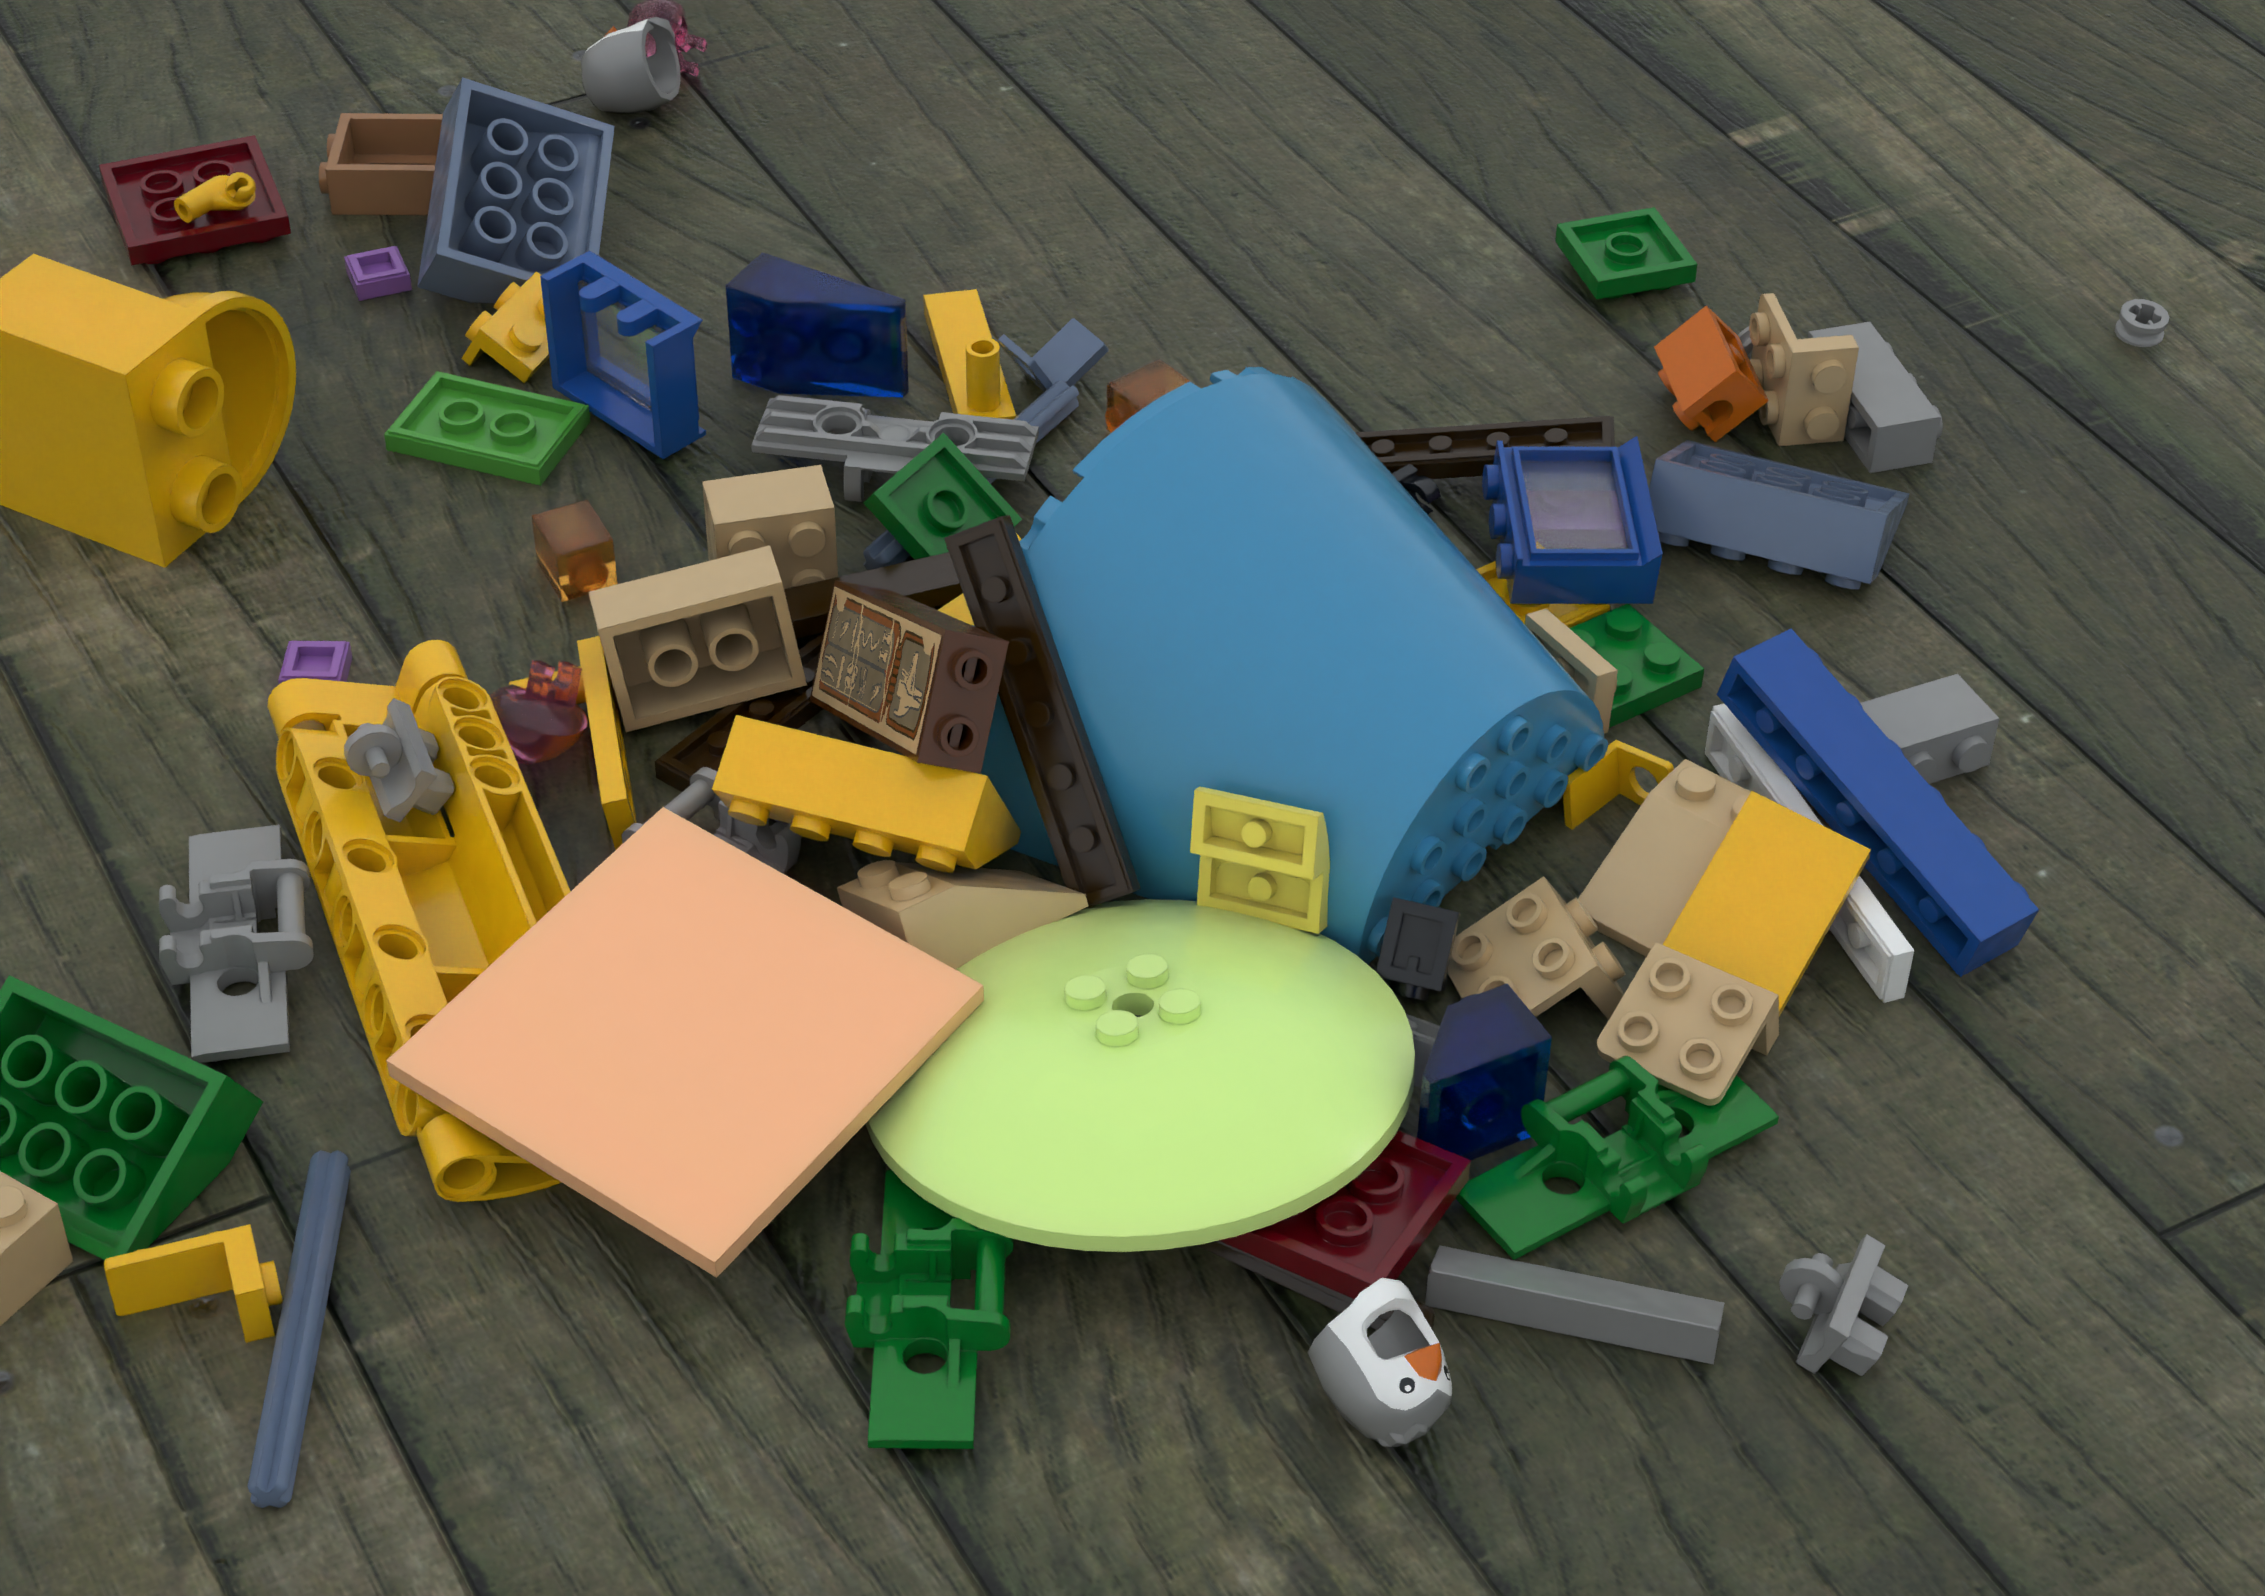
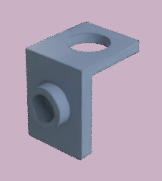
M1072 318L1033 357H1030L1005 334L998 339L1023 374L1044 392L1057 381H1064L1069 387L1074 385L1109 350L1104 342L1075 318Z

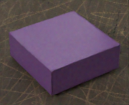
M397 246L344 257L346 273L359 301L412 290L410 274Z
M289 641L278 679L279 684L294 678L347 682L352 662L350 642Z

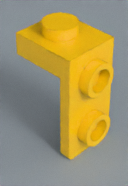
M250 1224L152 1248L140 1249L104 1260L105 1275L114 1309L118 1316H126L234 1290L245 1342L248 1343L275 1336L269 1306L283 1303L274 1260L259 1264Z

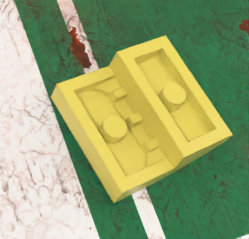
M1201 786L1196 788L1193 799L1190 853L1200 855L1197 905L1234 911L1316 934L1323 931L1328 926L1330 873L1329 841L1324 813Z

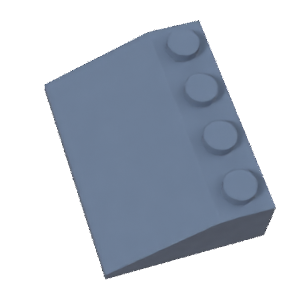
M462 77L442 116L417 287L470 303H496L512 282L521 287L536 271L543 275L588 251H592L599 256L615 126Z
M1689 440L1655 460L1649 486L1660 542L1675 546H1688L1689 540L1712 545L1710 551L1712 554L1731 560L1743 561L1746 554L1769 559L1767 567L1787 574L1801 575L1803 568L1826 573L1825 581L1827 583L1848 589H1860L1861 582L1871 584L1877 578L1909 498V493Z

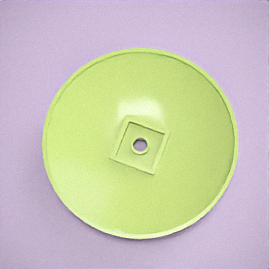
M1145 899L1104 902L1082 909L1061 920L1020 934L955 969L983 985L984 1001L866 1123V1127L882 1159L904 1184L924 1200L949 1215L960 1218L980 1229L1020 1241L1082 1251L1134 1252L1201 1245L1246 1234L1287 1219L1328 1198L1358 1177L1386 1148L1398 1131L1408 1111L1414 1091L1415 1079L1413 1034L1405 1010L1393 990L1380 975L1356 954L1320 933L1316 934L1294 929L1266 919L1234 911L1199 906L1197 901Z

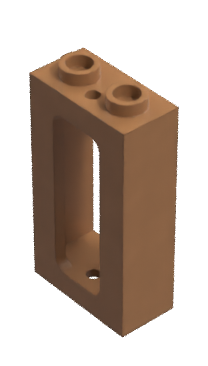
M341 113L336 133L329 134L327 138L328 161L321 162L319 166L320 191L322 194H329L332 215H428L443 114Z

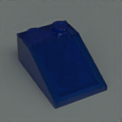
M763 252L726 284L732 378L779 394L903 398L909 392L905 299Z

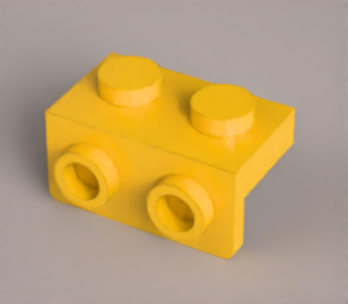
M536 271L521 287L512 282L494 304V308L497 310L492 316L485 310L477 317L465 334V337L472 342L461 358L464 362L471 366L485 352L525 384L549 359L541 274Z

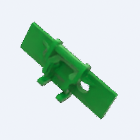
M1622 1056L1609 1064L1608 1072L1547 1102L1536 1099L1525 1104L1521 1109L1522 1122L1527 1133L1538 1145L1467 1181L1455 1199L1505 1252L1515 1260L1608 1211L1624 1224L1700 1184L1708 1166V1159L1778 1124L1779 1116L1737 1075L1718 1104L1705 1105L1660 1085L1659 1081L1633 1058ZM1620 1096L1626 1100L1625 1111L1629 1114L1628 1124L1605 1138L1588 1122L1585 1123L1581 1120L1575 1124L1568 1123ZM1681 1125H1683L1690 1133L1679 1138L1682 1131ZM1554 1177H1565L1575 1181L1581 1189L1572 1194H1558L1549 1190L1544 1182Z
M886 1170L880 1254H876L869 1249L870 1239L868 1235L856 1233L852 1236L849 1262L857 1282L856 1295H851L847 1298L845 1311V1328L853 1348H874L868 1448L974 1449L978 1351L998 1350L1005 1347L1010 1341L1011 1323L1004 1315L1006 1257L1013 1251L1014 1239L980 1229L960 1218L949 1215L924 1200L904 1184L892 1170ZM971 1270H976L974 1310L950 1308L952 1281L955 1279H971ZM921 1353L938 1355L946 1362L939 1370L927 1374L914 1372L905 1365L911 1357Z

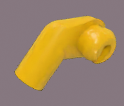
M236 172L230 176H215L174 200V207L179 217L187 223L194 221L209 211L243 210L254 201L256 184L251 176L243 172Z

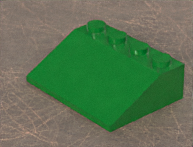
M9 975L0 990V1171L58 1203L68 1243L102 1260L140 1249H147L230 1163L264 1101L223 1073Z

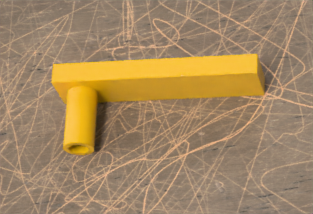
M977 289L923 295L925 319L953 413L1013 420L1016 417V413L1000 365V346L996 340L992 339Z
M595 636L577 641L580 666L510 681L509 688L517 718L586 702L601 804L615 850H617L623 844L622 833L632 824L637 823L618 702L600 637Z

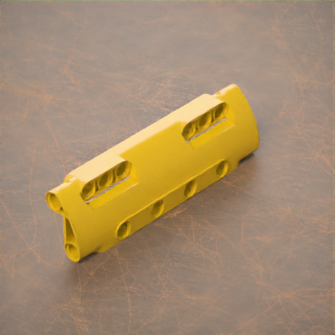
M428 640L411 649L404 660L396 686L309 678H294L280 683L269 695L267 705L279 739L276 750L277 777L400 1133L404 1136L417 1137L437 1194L445 1200L454 1202L487 1201L518 1196L562 1183L390 1077L386 1062L389 1057L571 892L489 694L479 684L468 680L456 648L449 642L442 640ZM393 698L409 704L418 728L435 736L439 750L433 766L436 769L449 773L455 786L453 794L443 805L455 834L454 837L450 836L440 810L437 814L431 815L412 807L401 822L385 817L370 777L355 773L350 769L346 761L344 745L348 737L364 723L382 725L387 717V706Z

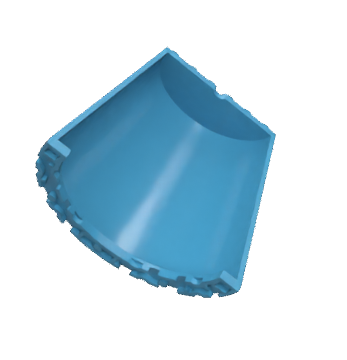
M1246 367L1238 375L1229 370L1214 372L1210 375L1212 385L1200 388L1191 382H1187L1141 409L1103 439L1072 470L1074 474L1082 478L1081 482L1063 502L1050 495L1035 514L1031 529L1019 543L1141 888L1132 893L1148 899L1197 901L1200 855L1190 853L1194 790L1199 786L1324 813L1327 827L1330 873L1328 926L1320 934L1339 943L1369 964L1377 956H1380L1393 897L1439 907L1443 897L1462 880H1471L1479 872L1486 859L1487 852L1485 847L1489 845L1496 850L1503 843L1510 844L1515 841L1523 831L1526 823L1543 807L1550 808L1559 801L1566 790L1568 775L1578 768L1588 772L1594 764L1596 765L1604 758L1608 748V741L1604 738L1602 719L1594 702L1325 398L1313 387L1295 377L1274 374L1263 367ZM998 694L981 774L988 776L1021 830L1018 844L1010 849L1059 866Z

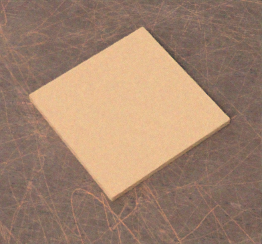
M662 807L389 1057L386 1062L389 1076L717 1278L984 1001V988L981 983Z

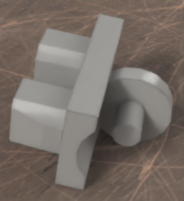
M393 698L387 706V717L382 725H373L371 723L360 725L348 737L344 745V755L350 769L359 775L370 777L383 814L387 818L401 822L412 807L435 815L454 792L455 786L450 774L433 766L439 750L434 734L418 728L411 707L405 702Z
M1866 1234L1861 1239L1852 1262L1839 1264L1835 1269L1832 1268V1259L1821 1253L1813 1255L1812 1259H1794L1786 1265L1779 1284L1780 1291L1785 1299L1792 1304L1791 1312L1797 1318L1804 1320L1810 1319L1815 1314L1795 1363L1815 1374L1830 1358L1857 1375L1863 1376L1880 1358L1888 1336L1858 1318V1312L1883 1327L1896 1313L1908 1288L1907 1284L1877 1266L1885 1248L1884 1244Z

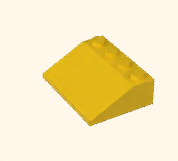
M739 715L735 716L712 786L714 793L729 808L728 815L739 821L757 826H765L768 818L790 823V830L792 832L817 841H828L830 834L853 839L852 845L855 848L882 857H890L892 850L895 849L915 854V861L930 869L947 873L954 872L956 865L975 870L1017 845L1021 835L1020 828L986 775L917 763L904 755Z

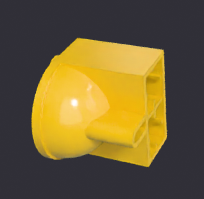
M33 253L0 278V505L158 566L167 567L206 532L215 533L220 531L231 521L239 504L264 477L280 448L290 420L296 386L295 351L291 335L283 318L277 310L265 301L237 291H219L215 293L192 292L162 299Z

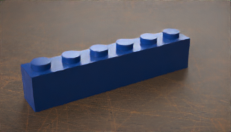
M1791 628L1734 656L1717 696L1833 831L1871 849L1870 857L1864 867L1957 975L1962 977L2016 947L2038 913V907L2030 900L2028 893L2022 885L2014 881L1987 851L1983 841L1977 835L1971 833L1948 807L1940 792L1933 786H1930L1904 757L1900 747L1893 740L1889 739L1867 715L1858 699L1848 693L1823 665L1819 655L1811 648H1808Z

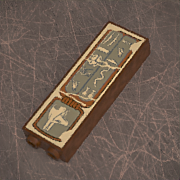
M835 580L810 701L917 763L981 774L1009 641L897 592Z

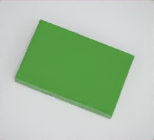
M436 371L385 432L384 437L386 450L541 486L590 423L589 406Z

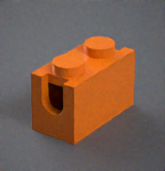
M1708 306L1702 308L1654 346L1663 366L1658 375L1666 388L1677 398V401L1672 404L1673 410L1681 422L1691 431H1694L1701 425L1707 435L1714 442H1717L1769 401L1739 336Z

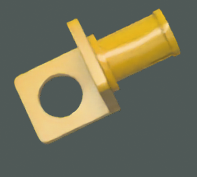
M1613 741L1608 745L1604 758L1596 765L1594 764L1588 772L1578 768L1568 775V784L1563 794L1565 826L1573 830L1619 794L1641 806L1649 793L1636 780L1635 767H1641L1649 771L1659 784L1674 770L1673 764L1621 741Z

